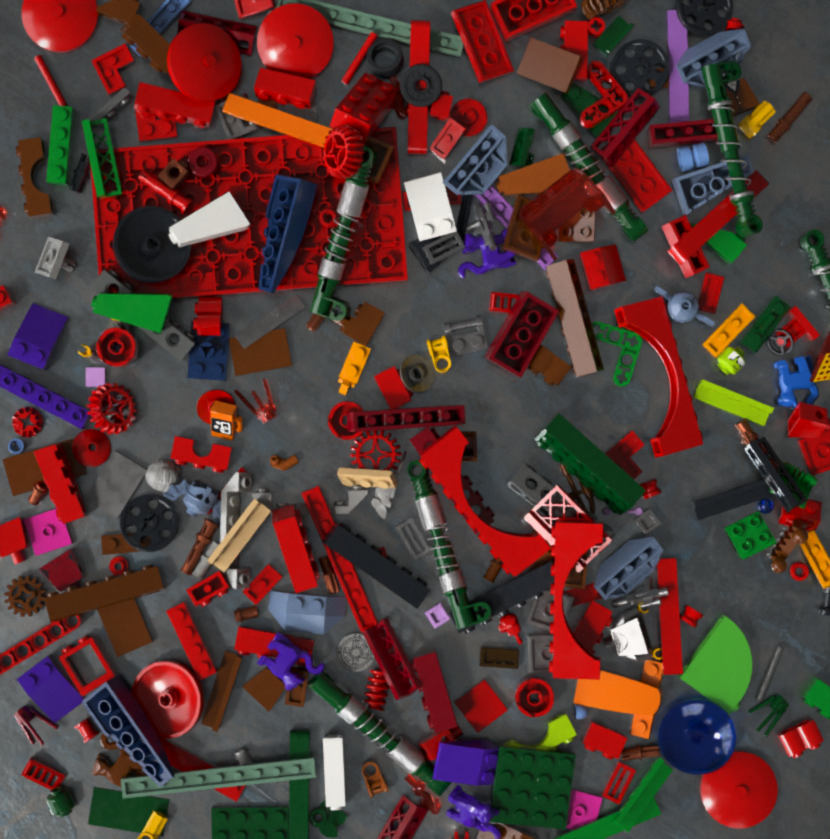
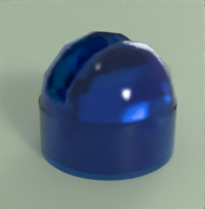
M762 499L758 502L757 508L759 512L769 514L773 510V503L769 499ZM765 502H768V511H765Z

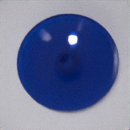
M690 698L676 703L664 714L659 725L658 741L663 756L673 767L684 773L702 775L714 772L727 763L735 749L736 731L730 715L719 704L703 698Z

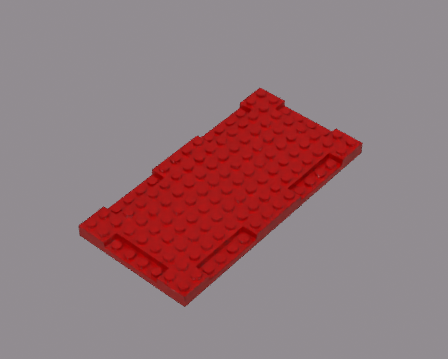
M396 127L376 128L371 134V137L394 146V151L379 185L368 181L369 189L360 217L353 218L359 222L352 221L351 229L356 230V232L350 231L352 232L351 239L353 241L349 243L348 249L350 251H347L345 256L347 261L344 260L346 263L345 269L337 286L408 281ZM289 135L113 148L123 194L102 199L97 197L91 169L98 274L100 275L106 268L108 270L113 269L120 275L118 277L124 283L128 281L135 287L134 291L136 293L174 294L173 298L266 292L259 290L261 265L264 263L262 249L266 247V236H264V228L268 227V219L265 218L276 174L317 184L311 213L302 240L292 263L276 291L316 288L319 280L317 276L322 257L326 256L327 253L325 247L329 246L328 238L333 233L331 228L321 225L319 215L326 208H331L337 212L340 196L346 178L339 179L327 172V167H324L325 160L322 159L324 156V152H322L324 150L323 147ZM198 147L210 148L216 153L218 158L216 171L210 176L198 177L188 167L186 170L190 173L189 176L177 188L186 198L194 200L192 206L185 214L181 213V209L175 205L168 204L165 197L138 180L139 175L147 178L141 173L145 169L165 183L158 175L172 159H175L177 162L181 160L188 166V157L194 149ZM98 149V152L105 156L109 149ZM200 157L197 161L198 166L201 168L206 167L208 159ZM106 160L102 165V171L109 175L113 167ZM173 169L170 174L171 177L177 178L180 175V170ZM109 179L105 185L107 193L117 191L116 182ZM230 192L250 223L249 228L244 231L191 244L189 259L181 272L172 279L160 283H146L132 278L120 267L113 252V236L119 222L126 214L140 207H161L171 211L183 220ZM327 215L325 217V220L327 222H330L332 220V216ZM111 284L110 291L119 292L118 285Z

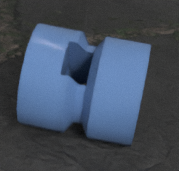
M704 142L693 144L692 148L688 145L677 148V158L682 172L693 170L694 166L697 168L709 166V155Z

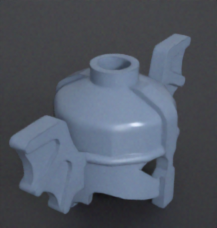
M658 286L655 287L656 293L669 300L667 307L668 313L672 318L671 321L684 323L696 317L700 322L703 321L707 325L714 327V321L698 314L699 304L694 296L695 294L682 291L675 293L671 297L665 290Z
M194 478L190 485L183 479L179 484H170V488L163 493V496L172 501L186 494L183 498V502L188 508L186 512L194 517L198 514H207L212 508V521L220 526L221 500L217 499L219 491H214L212 487L209 488L206 483H200L199 480Z

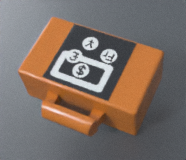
M215 401L210 410L211 436L233 441L236 431L239 433L243 430V419L241 416L237 417L236 405Z

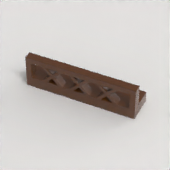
M227 650L224 652L201 721L202 725L211 727L216 732L220 729L244 657Z

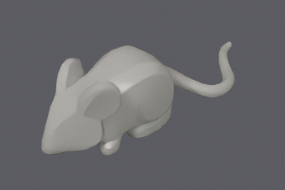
M404 451L398 470L396 471V473H394L395 477L400 473L402 469L404 459L406 456V451ZM375 488V497L371 500V504L383 519L386 518L387 507H391V498L394 497L395 488Z

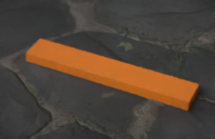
M229 93L223 107V113L323 148V143L326 142L325 136H329L328 132L332 130L326 126Z

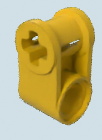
M445 335L439 339L426 340L435 370L441 374L447 373L451 368V360ZM444 359L448 362V366L445 369H440L437 366V362Z

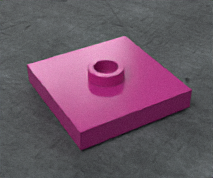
M57 509L24 519L35 556L73 544L67 524H63L56 516Z
M571 788L566 828L573 830L597 820L602 797Z

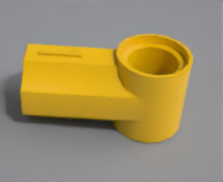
M764 100L737 127L751 139L776 111L770 103Z
M154 810L138 839H143L146 835L151 839H158L169 818L163 813Z

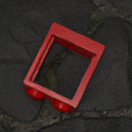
M86 635L78 640L79 645L74 648L72 645L62 650L63 654L58 657L81 696L86 695L118 675L95 635L90 638ZM90 644L107 673L84 686L67 657Z

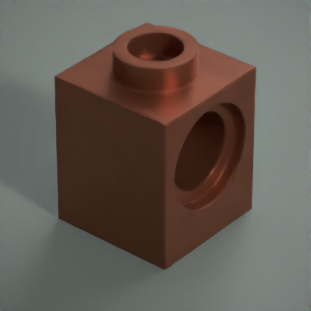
M172 159L158 177L174 190L182 184L190 173L186 170L188 166L183 161L179 160L177 162L175 159ZM173 169L180 170V175L177 178H172L170 175Z

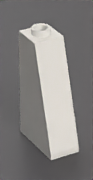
M230 192L171 226L168 236L173 244L177 243L179 247L244 231L249 228L250 223Z
M325 735L323 737L326 807H330V810H342V806H346L344 735Z

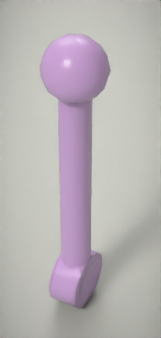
M603 508L602 510L604 515L613 513L609 508ZM642 509L627 510L625 513L641 515Z

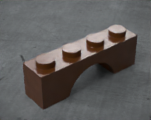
M41 137L18 140L16 154L21 160V165L18 166L20 176H23L24 184H21L22 194L26 196V203H24L25 214H28V217L32 219L54 216L52 196L39 191L34 181L36 168L47 159L44 140Z

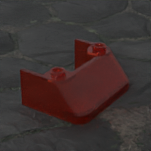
M574 168L522 207L519 211V217L542 248L555 261L557 257L550 248L558 239L555 230L584 208L588 212H595L605 206L612 215L616 212L605 194L581 169Z

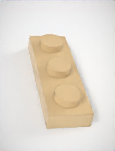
M339 468L337 472L342 484L346 486L396 489L398 483L392 471Z

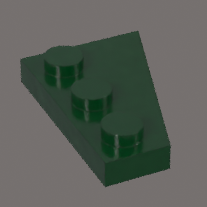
M572 83L569 93L563 92L560 97L579 119L586 108L601 99L575 83ZM599 106L601 112L606 113L609 111L607 106ZM618 111L596 126L587 128V130L597 139ZM594 112V114H593L591 117H589V118L586 116L585 119H586V120H589V119H590V120L592 121L593 116L596 115L595 112Z

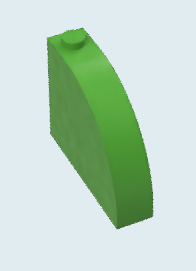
M722 614L684 666L683 674L678 675L680 679L729 714L732 711L736 712L740 707V700L749 686L752 674L750 647L740 628Z

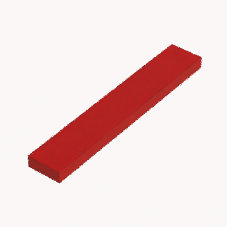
M676 558L659 559L657 564L658 589L668 587L669 595L660 597L662 605H659L663 675L683 674Z

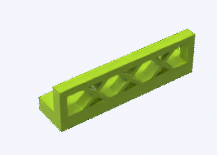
M703 379L699 380L692 397L761 426H765L769 414L773 413L774 410L771 406Z

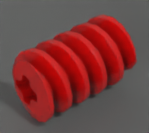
M375 668L369 670L374 677L367 678L372 684L366 685L370 692H364L368 699L362 700V702L371 709L384 711L385 708L381 705H385L387 701L383 697H388V693L384 690H388L390 687L381 669Z

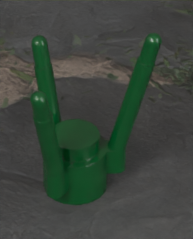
M779 694L776 697L771 695L767 700L748 711L751 714L771 703L769 707L772 712L756 729L759 732L777 714L765 732V737L769 735L789 706L788 702Z

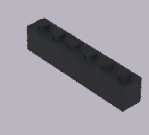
M334 523L322 542L418 609L430 592V589L426 587L428 583L419 577L417 580L411 577L412 572L404 566L402 569L397 567V561L390 556L385 558L380 555L382 551L376 546L372 545L370 548L365 544L367 540L359 534L353 536L349 533L351 529L345 524L341 523L339 526Z
M552 559L470 600L469 603L470 605L478 602L488 603L493 608L492 617L497 614L501 617L509 613V608L513 606L519 608L526 604L525 600L531 597L535 600L544 595L543 591L547 589L551 591V583H554V576H551V564L555 563ZM474 607L471 608L475 622L478 621L476 615L484 617L487 609L480 607L481 610L475 612ZM450 610L449 615L457 628L452 610ZM492 618L486 622H482L481 624L485 625L491 622ZM475 625L460 629L458 632L464 631L467 634L475 630Z

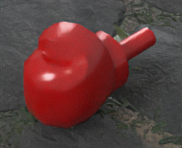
M514 613L502 616L498 626L500 632H507L509 636L514 635L518 644H522L523 641L518 634L521 628L517 616Z

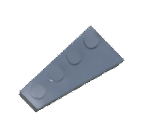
M748 154L740 156V160L747 162L746 167L743 169L744 178L754 172ZM722 162L672 180L683 216L691 213L732 186L731 180L725 179L726 176L730 175L727 162Z

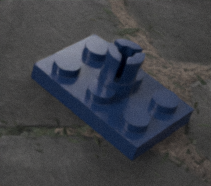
M191 321V333L195 336L196 344L189 351L187 378L226 381L230 323H222L221 336L197 335V329H193V321Z

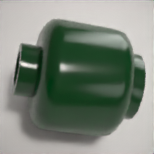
M53 788L46 798L49 809L53 815L58 817L67 816L75 806L71 792L66 788Z

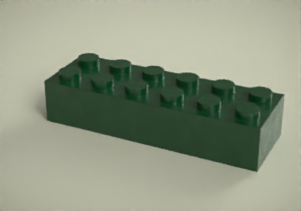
M560 413L548 422L534 439L540 448L547 450L556 462L563 464L568 473L575 475L584 487L590 488L595 493L596 498L609 505V509L615 514L622 515L632 508L646 491Z

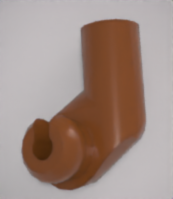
M295 454L288 459L281 458L278 455H273L270 458L271 466L282 471H286L299 463Z

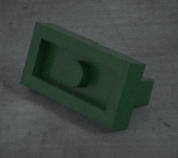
M518 128L509 165L514 167L532 165L534 155L528 151L534 140V129Z

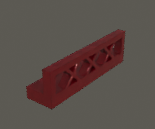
M182 11L178 20L177 34L183 30V27L186 28L199 23L212 24L223 29L231 36L240 53L252 55L257 26ZM238 41H249L248 48L241 47Z
M638 88L590 146L591 150L602 156L606 163L613 166L660 108L656 99ZM640 95L646 98L643 104L635 106V101ZM633 111L631 119L623 121L624 114ZM621 126V131L618 134L611 135V130L614 127ZM608 141L609 146L604 152L598 148L602 142Z
M388 618L382 619L377 626L366 629L363 635L395 699L399 700L411 696L421 687V684Z
M402 795L377 839H385L387 836H389V839H412L426 816L428 809L422 805L415 804L407 796ZM407 803L410 805V808L406 814H403V807ZM395 820H399V827L393 831Z

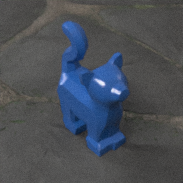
M801 356L793 359L794 364L798 366V371L790 372L785 360L773 363L774 368L779 370L778 384L781 395L777 399L778 405L795 409L798 401L793 391L798 389H809L811 391V395L807 398L806 403L813 405L819 397V389L816 382H813L815 376L813 375L811 356Z

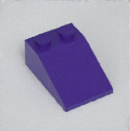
M32 303L13 339L7 355L43 370H48L69 317Z
M52 654L16 679L27 695L54 723L80 705L85 699Z
M489 740L439 742L433 779L476 786L493 785L499 748Z

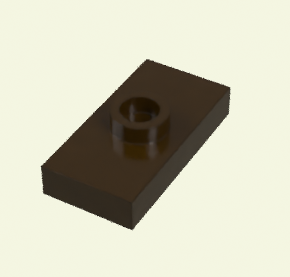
M480 648L479 666L518 669L519 649Z

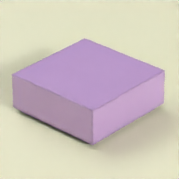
M86 367V387H98L106 383V368Z
M441 602L425 612L435 629L451 619Z

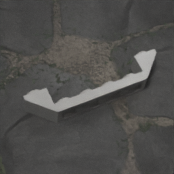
M236 472L221 491L220 543L239 519L240 492H251V472ZM237 556L223 574L233 589L249 588L250 569L238 568L239 557Z
M352 486V490L348 491L349 506H345V502H334V506H328L331 514H349L368 494V490H364L363 486ZM256 489L257 493H252L254 499L260 501L271 511L288 506L287 503L276 504V507H273V492H268V489ZM295 503V509H299L301 515H310L305 503Z

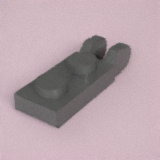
M123 88L96 112L90 120L110 119L116 113L115 109L119 105L123 107L131 100L129 97L131 93L127 88ZM103 124L93 126L94 130L99 129Z

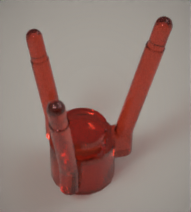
M263 379L262 382L269 406L268 404L263 405L253 390L251 393L260 407L256 410L238 390H234L235 394L255 414L258 421L262 420L265 423L276 417L274 411L277 409L273 404L266 379Z

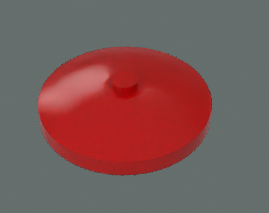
M24 0L21 14L22 22L27 34L40 47L57 53L70 52L86 44L95 33L99 20V14L96 11L98 4L96 0Z
M299 3L282 5L271 11L260 25L257 35V49L263 64L269 70L310 79L326 67L333 53L334 38L328 21L319 11L308 5Z
M199 23L184 28L173 38L167 53V67L173 83L184 95L196 101L210 102L225 97L235 88L241 74V56L236 43L227 32L212 24Z
M160 661L145 667L137 675L131 689V694L142 708L159 738H176L188 733L195 727L202 715L204 696L199 680L189 668L174 661Z
M736 750L723 753L708 764L701 778L700 795L705 809L717 822L731 828H749L762 822L771 813L777 800L778 785L774 772L762 758L747 751Z

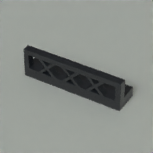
M765 437L757 441L754 440L745 447L744 450L787 513L808 501ZM762 443L764 445L766 454L762 451L759 444ZM770 461H774V462L776 463V465H777V469H776V470H775V468L773 467V465L771 464ZM781 477H785V478L787 479V481H788V485H787V486H786V484L783 482V480L781 479ZM792 493L797 494L800 501L797 502Z
M763 478L693 501L691 503L696 518L701 520L771 497L768 484Z

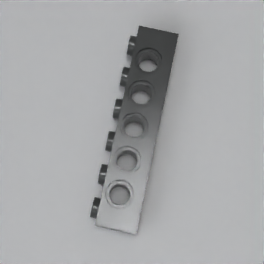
M107 268L101 272L89 287L98 294L100 292H111L110 285L116 284L119 287L118 293H136L134 291L135 287L128 281L124 283L118 278L120 275L113 269L108 270ZM166 318L165 328L161 333L138 327L180 362L196 344L195 336L187 330L184 332L180 329V324L173 318L170 320ZM172 333L179 335L180 341L178 343H173L170 340Z
M522 464L507 484L509 488L534 507L543 499L542 493H549L554 488L547 478L540 477L536 474V470L530 465L526 466L525 464ZM527 482H534L536 488H529ZM558 491L552 495V503H563V496ZM541 506L538 509L544 515L550 516L549 506ZM553 506V516H563V512L559 511L558 506ZM566 507V517L577 516V510L574 507ZM588 512L595 521H598L593 513ZM603 524V529L613 538L615 533L612 532V528L607 524Z

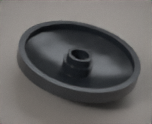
M156 206L140 207L126 214L119 222L113 236V252L120 267L132 278L146 283L168 281L179 274L189 259L191 245L179 247L177 243H172L168 234H170V227L181 221V219L171 211Z

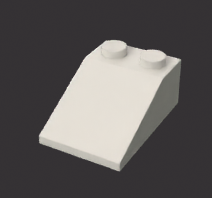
M441 172L404 182L419 241L457 231L445 185L442 183Z

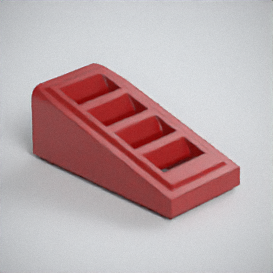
M491 292L489 312L509 313L512 299L517 300L519 295ZM497 297H500L499 308L496 307ZM504 298H508L507 309L503 308Z
M35 757L30 758L21 774L25 778L50 790L60 787L66 776ZM33 765H35L37 767L34 773L32 774L30 771ZM40 769H43V773L40 777H38L37 774L39 773ZM50 772L51 774L48 780L45 781L44 778L46 774ZM54 776H58L54 785L50 784Z

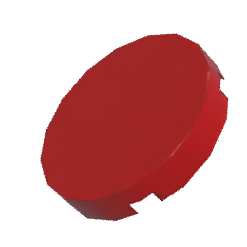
M470 98L459 100L450 111V117H453L467 128L462 135L463 137L478 135L487 124L488 115L486 109L477 100Z

